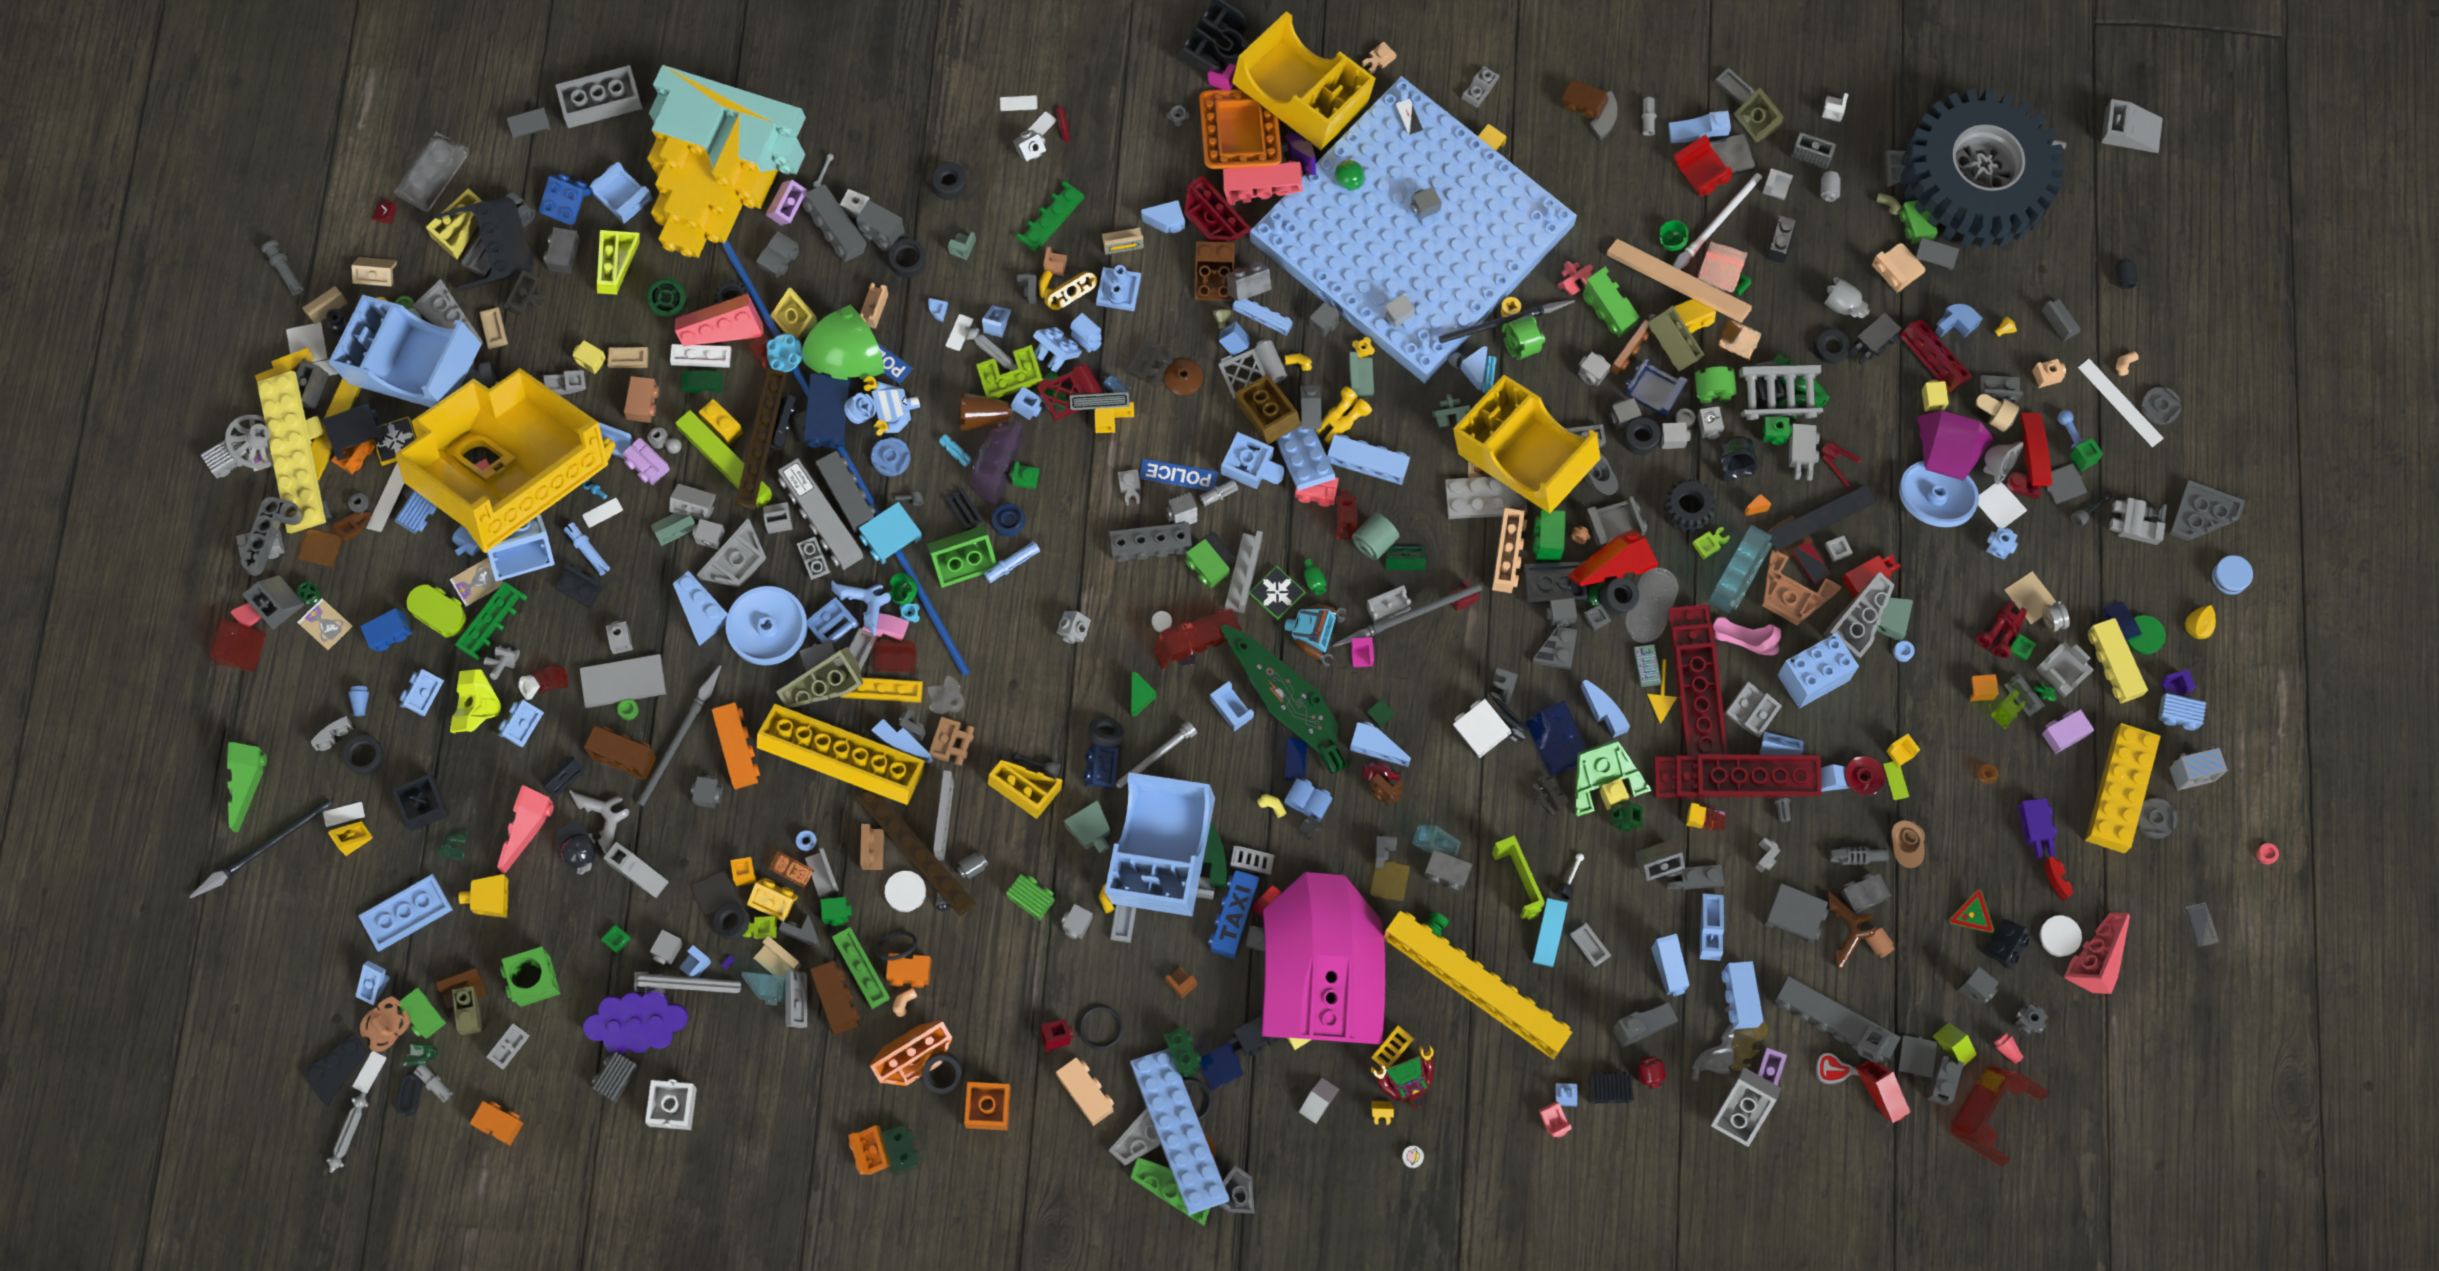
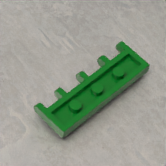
M1066 181L1061 183L1065 189L1059 196L1055 193L1050 195L1051 199L1054 200L1047 209L1043 207L1038 209L1042 214L1035 223L1030 220L1026 222L1030 229L1024 235L1020 233L1015 235L1020 242L1035 253L1084 199V194Z
M504 581L455 646L479 661L480 656L476 654L483 644L490 647L492 643L487 640L495 628L502 631L504 627L499 624L508 612L515 615L516 611L512 608L519 598L525 601L528 597Z

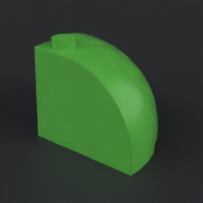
M851 305L823 318L810 331L804 342L802 350L803 362L820 374L824 372L830 374L831 378L848 380V377L865 379L868 376L874 377L884 373L883 359L877 341L867 323Z

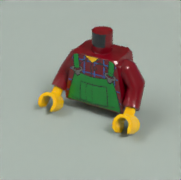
M1429 1045L1428 1052L1424 1053L1421 1046L1419 1048L1420 1056L1386 1069L1381 1063H1378L1380 1065L1378 1072L1371 1067V1072L1377 1076V1081L1382 1091L1391 1098L1398 1099L1400 1102L1409 1099L1414 1110L1425 1106L1421 1094L1428 1091L1434 1075L1432 1058L1434 1051L1431 1045Z

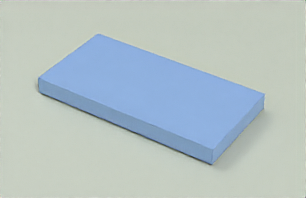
M431 874L358 916L379 952L453 909L436 878Z

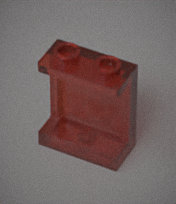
M1711 241L1697 279L1733 296L1748 253Z

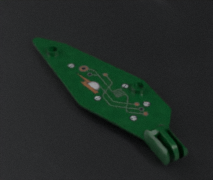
M1222 625V634L1269 713L1316 750L1330 774L1348 767V763L1336 745L1339 724L1320 692L1251 636L1229 625Z

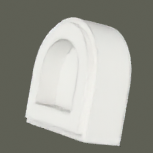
M532 675L522 676L519 680V689L526 700L532 699L540 685Z

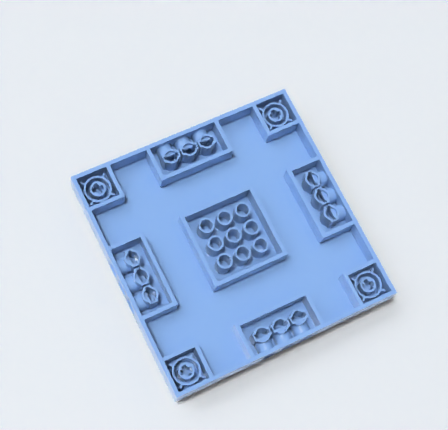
M1401 76L1316 163V175L1306 173L1302 177L1303 192L1285 195L1250 231V242L1328 305L1336 307L1342 317L1425 384L1448 360L1449 355L1455 352L1469 338V336L1440 343L1438 337L1482 324L1574 226L1577 215ZM1407 99L1411 100L1423 128L1422 131L1411 135L1408 134L1396 106V103ZM1354 160L1362 166L1365 181L1359 189L1348 191L1336 182L1334 172L1342 161ZM1433 186L1442 201L1441 210L1420 220L1417 214L1414 215L1411 211L1412 196L1418 190H1426ZM1404 294L1415 307V313L1412 318L1394 328L1384 315L1385 305Z

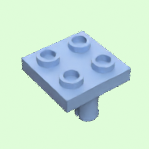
M1122 265L1116 266L1115 269L1103 267L1096 305L1135 311L1141 273L1126 271V268Z
M1053 327L1037 330L1033 337L1040 344L1034 351L1035 356L1039 360H1044L1049 350L1055 354L1047 365L1049 368L1052 367V371L1058 372L1065 360L1077 358L1081 354L1082 350L1078 348V344L1063 336L1064 333L1060 329Z

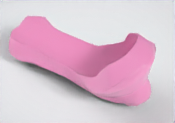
M1726 617L1715 618L1712 627L1713 636L1716 640L1734 643L1763 655L1772 656L1779 652L1780 647L1778 643L1781 639V630L1776 626L1767 625L1764 628L1753 630L1736 625Z

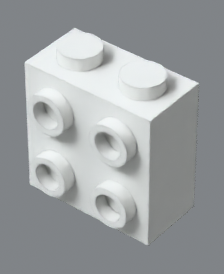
M1486 699L1482 702L1480 700L1476 701L1470 707L1471 710L1466 714L1463 712L1455 718L1456 722L1453 724L1454 728L1479 758L1511 734V730Z

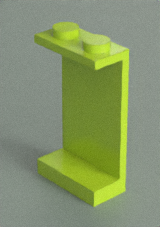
M1515 835L1495 843L1492 851L1494 859L1497 860L1511 855L1532 904L1524 906L1520 915L1521 919L1528 918V920L1538 917L1545 902Z

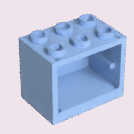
M540 514L486 552L495 581L555 565L547 532Z
M1835 633L1786 660L1777 676L1797 707L1801 708L1850 681L1859 665L1838 633Z

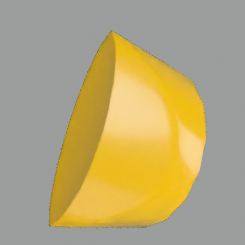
M2212 605L2204 606L2187 616L2185 627L2192 637L2206 639L2212 635L2216 624L2214 609Z

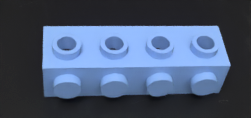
M1334 435L1327 455L1330 464L1400 485L1403 484L1410 457L1403 452L1388 451L1383 446H1371L1362 440H1351L1346 435Z

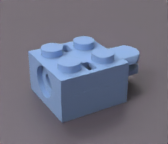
M1237 432L1221 465V474L1257 489L1262 479L1273 484L1280 483L1284 477V467L1271 461L1274 447Z

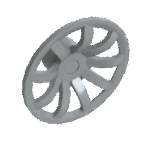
M245 415L231 422L225 434V444L230 455L240 464L250 468L263 469L273 466V460L269 461L265 453V447L271 452L268 440L270 431L266 425L255 424V420L265 422L264 417ZM244 420H249V425L251 429H246L242 427L239 423ZM235 427L239 432L245 435L231 436L232 429ZM231 441H245V443L236 450H234L231 445ZM251 447L248 461L242 459L239 454ZM257 450H259L264 463H253Z

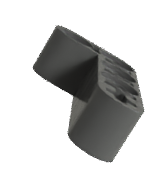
M268 497L262 501L241 558L242 566L250 575L256 576L263 572L280 524L297 525L303 520V513L294 502L274 497ZM276 506L274 511L269 512L271 507ZM291 511H295L294 515L288 516ZM270 524L269 528L262 530L265 525ZM263 543L260 548H256L257 544Z

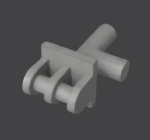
M503 645L496 647L495 659L486 657L484 660V665L494 667L490 678L496 680L505 666L515 668L520 650L516 649L514 651L510 647L506 649Z

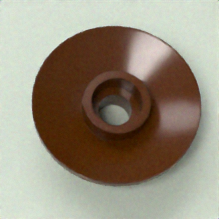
M1176 360L1165 370V385L1176 395H1191L1198 391L1202 385V370L1192 360ZM1185 372L1187 373V376L1182 377L1180 376V374Z

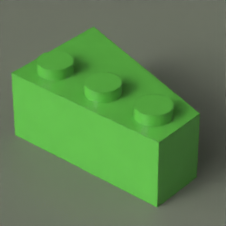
M1605 266L1587 279L1583 298L1588 305L1593 306L1597 316L1600 319H1604L1608 324L1609 330L1620 338L1637 326L1640 317L1627 297L1623 299L1617 291L1619 286L1616 282H1611L1606 274L1609 271Z

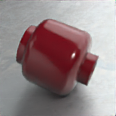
M1656 1056L1641 1059V1063L1637 1065L1641 1084L1649 1085L1650 1089L1662 1086L1661 1082L1667 1078L1663 1061L1657 1059Z

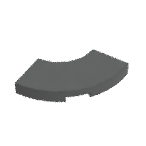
M1612 91L1607 93L1608 102L1600 118H1595L1590 123V128L1599 140H1602L1611 132L1617 118V102Z

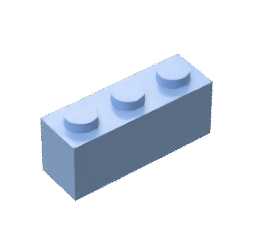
M1753 961L1728 963L1722 971V980L1726 983L1725 998L1730 1005L1729 1020L1733 1023L1734 1029L1759 1027L1763 1022Z

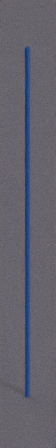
M726 240L725 243L720 242L744 286L747 287L749 295L773 338L780 335L779 330L729 241ZM797 366L792 371L808 398L809 384L799 366ZM837 448L838 454L840 456L843 455L849 465L846 467L849 473L853 472L858 482L855 484L858 489L862 488L867 496L864 500L867 505L871 504L876 512L875 518L881 512L845 448ZM901 549L894 554L905 573L915 579L918 589L917 595L963 676L969 674L968 667Z

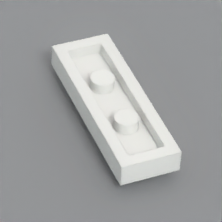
M672 344L670 363L677 366L730 368L732 349L731 346H682L681 344Z

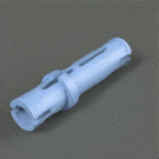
M570 523L568 525L570 528L566 526L564 532L568 534L574 542L573 545L581 550L599 575H604L606 573L604 570L608 572L610 567L589 543V538L580 532L575 523Z
M1032 541L1003 561H998L997 565L983 574L991 584L1000 576L1009 574L1010 570L1039 553L1040 549Z

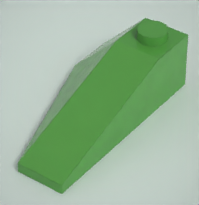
M229 742L227 769H231L232 779L228 781V788L232 799L228 801L229 828L234 832H239L263 774V766H266L267 757L259 747Z

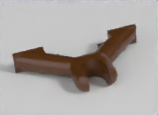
M1828 892L1830 910L1837 913L1838 919L1843 918L1849 924L1850 933L1845 942H1840V950L1835 951L1837 968L1844 970L1845 964L1859 941L1875 935L1876 930L1862 931L1861 929L1864 921L1872 920L1874 917L1870 913L1857 915L1833 893Z

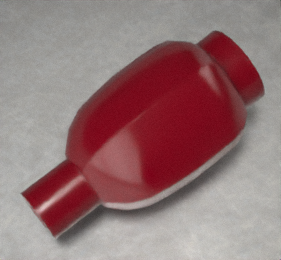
M1373 762L1364 765L1362 769V777H1365L1370 782H1372V779L1377 774L1387 782L1390 779L1399 780L1400 777L1399 772H1393L1389 766Z

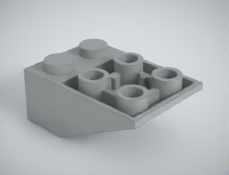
M2111 99L2105 109L2101 143L2158 153L2163 118L2131 102Z

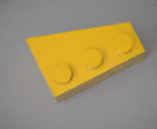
M1001 760L989 774L988 785L1037 819L1059 793L1063 780L1059 778L1053 779L1044 776L1043 773H1035L1026 770L1025 767Z

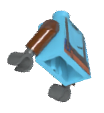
M1318 603L1305 610H1300L1296 620L1287 619L1285 629L1292 631V637L1304 653L1316 660L1320 659L1322 666L1329 667L1330 664L1326 663L1324 658L1333 660V656L1331 654L1323 655L1322 652H1326L1335 620L1339 623L1344 622L1346 618L1339 616V613L1345 615L1346 610L1344 608L1335 610L1334 607Z

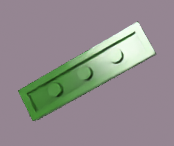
M851 927L834 935L832 938L870 1007L874 1009L890 1000L888 993Z

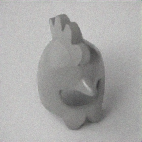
M1838 277L1833 278L1835 285L1827 287L1829 296L1824 304L1839 314H1850L1855 318L1857 316L1864 318L1865 315H1868L1870 313L1869 305L1862 300L1861 292L1848 282Z

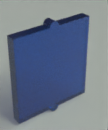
M1230 1043L1201 1057L1200 1064L1204 1071L1203 1076L1207 1078L1212 1090L1244 1075L1238 1062L1239 1057H1236Z

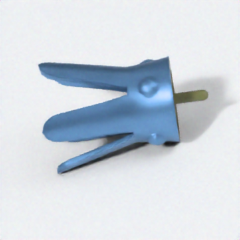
M1111 375L1108 378L1105 376L1106 381L1103 386L1111 393H1116L1114 389L1121 393L1128 392L1120 384L1131 389L1128 385L1120 382L1115 375Z

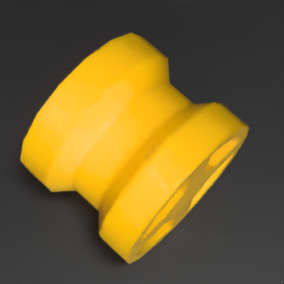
M1515 297L1504 299L1500 311L1501 316L1506 317L1520 313V301Z

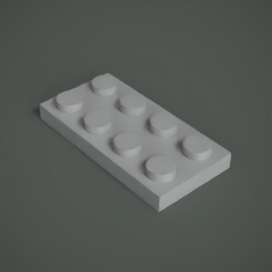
M1494 477L1445 479L1448 519L1503 516L1505 508L1525 511L1524 515H1527L1526 498Z

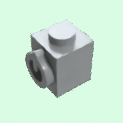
M1591 352L1588 357L1584 356L1580 361L1578 375L1586 384L1598 387L1609 373L1611 365L1606 362L1603 356Z

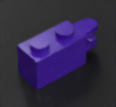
M2047 798L2023 801L2018 806L2026 846L2033 845L2036 857L2042 858L2043 850L2041 844L2046 843L2048 855L2050 857L2055 856L2053 839L2057 834L2055 824H2052V807L2048 804Z

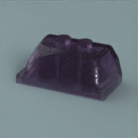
M1016 420L1014 425H1001L991 429L985 443L981 444L979 458L974 461L972 467V489L980 498L995 506H998L1009 478L1010 468L1014 466L1025 438L1024 423Z

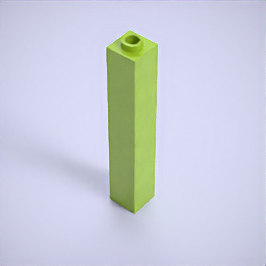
M689 410L675 422L678 430L739 489L745 463ZM763 481L761 482L758 494L757 508L765 506L772 497L770 488Z

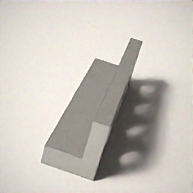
M1257 531L1256 536L1245 533L1242 535L1225 609L1245 613L1262 543L1263 532Z

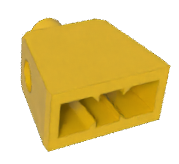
M497 875L471 881V891L459 892V903L470 904V910L474 914L507 918L508 878L505 875Z

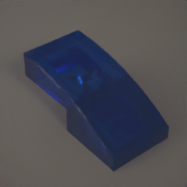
M2123 602L2103 609L2108 620L2116 619L2125 641L2139 637L2142 634L2134 617Z

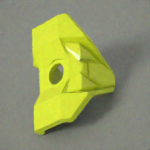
M482 670L460 671L456 691L459 693L458 707L452 716L450 732L454 734L462 731H474L486 719L499 716L501 710V703Z

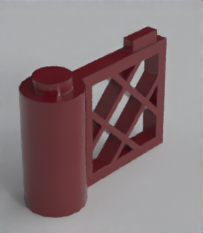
M1077 364L1072 368V372L1050 381L1048 378L1038 382L1036 390L1054 421L1080 411L1067 410V408H1070L1071 395L1104 394L1087 364ZM1069 380L1072 384V389L1068 390L1060 387L1061 383ZM1048 388L1056 390L1054 398L1047 396L1043 390ZM1058 391L1069 395L1067 402L1056 399ZM1054 403L1065 406V410L1057 414L1053 408Z

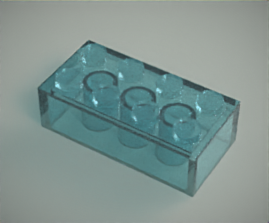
M1750 525L1708 602L1709 604L1730 614L1732 608L1737 609L1772 546V543H1770L1772 535Z

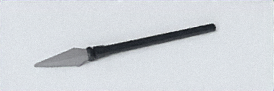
M1575 300L1548 303L1543 306L1537 305L1527 311L1441 335L1438 339L1440 343H1445L1503 326L1505 323L1523 316H1543L1544 313L1553 312L1575 302Z
M329 799L236 862L234 861L227 867H223L220 871L213 872L190 895V898L221 886L227 878L232 877V874L239 871L241 867L333 806Z

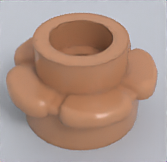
M1583 526L1573 528L1571 537L1575 542L1585 544L1590 539L1587 528Z

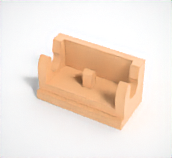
M871 283L859 315L869 327L876 329L888 297V290L885 285L877 288L874 283Z

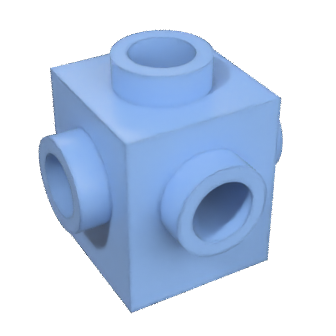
M1999 527L1996 532H1991L1987 540L1990 544L1986 552L2005 560L2009 553H2014L2018 544L2015 542L2018 535L2008 528Z

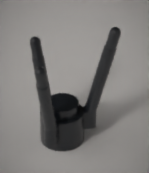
M1496 699V703L1513 718L1511 719L1498 708H1495L1496 713L1513 725L1511 729L1513 735H1508L1506 738L1515 743L1517 740L1523 742L1531 728L1521 721L1504 703Z

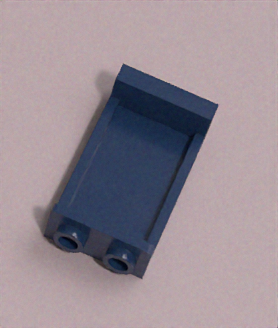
M811 374L804 432L807 446L813 448L826 446L834 449L845 447L847 416L844 405L849 399V392H851L852 384L850 377H848V380L831 378V375Z

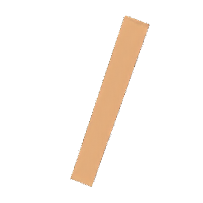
M1619 239L1607 251V256L1740 323L1751 311V305Z

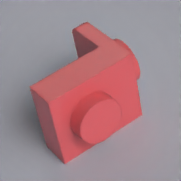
M1558 1101L1538 1110L1547 1132L1552 1137L1564 1136L1568 1130L1572 1129Z

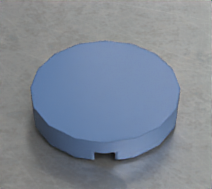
M893 437L878 441L871 452L872 465L877 472L885 476H897L903 473L911 460L907 445L900 439Z

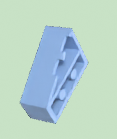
M687 571L673 585L697 643L700 646L726 625L728 614L695 577Z

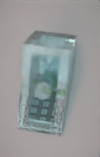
M1418 824L1412 844L1431 854L1436 850L1456 858L1461 842L1438 826Z
M742 972L741 976L758 999L765 1001V1005L777 1006V1002L784 1003L785 977Z

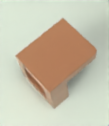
M1047 246L1044 271L1048 270L1054 275L1064 276L1067 255L1052 253L1051 247Z

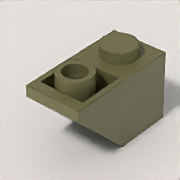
M470 986L452 990L457 1031L461 1035L483 1032L481 1012L474 987Z

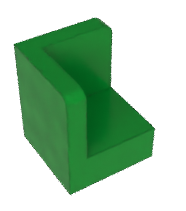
M2093 438L2077 445L2070 457L2081 472L2095 465L2103 453Z

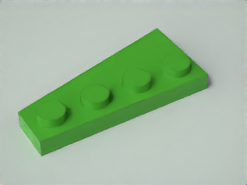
M1137 1158L1131 1179L1204 1226L1210 1208L1188 1215L1171 1169Z

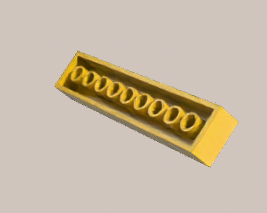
M1399 911L1386 929L1384 935L1386 942L1551 1059H1555L1572 1034L1569 1030L1570 1027L1562 1021L1557 1022L1552 1018L1553 1015L1545 1009L1540 1010L1535 1006V1002L1526 996L1523 998L1518 994V990L1510 984L1506 986L1500 981L1501 978L1493 972L1489 974L1483 969L1484 966L1481 963L1468 959L1464 951L1451 947L1447 939L1434 935L1430 927L1417 923L1415 917L1410 913Z

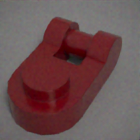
M2014 472L2008 476L2006 486L2011 492L2034 499L2040 498V486H2032L2031 489L2026 487L2027 484H2031L2029 475Z

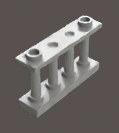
M1821 365L1742 367L1739 370V378H1745V381H1747L1748 410L1741 412V417H1747V420L1759 419V416L1805 415V418H1817V415L1823 412V408H1815L1813 379L1821 373ZM1796 376H1803V379H1805L1807 408L1795 409L1794 379H1796ZM1757 377H1764L1767 380L1768 409L1756 410L1755 380H1757ZM1776 377H1784V380H1786L1787 409H1776Z

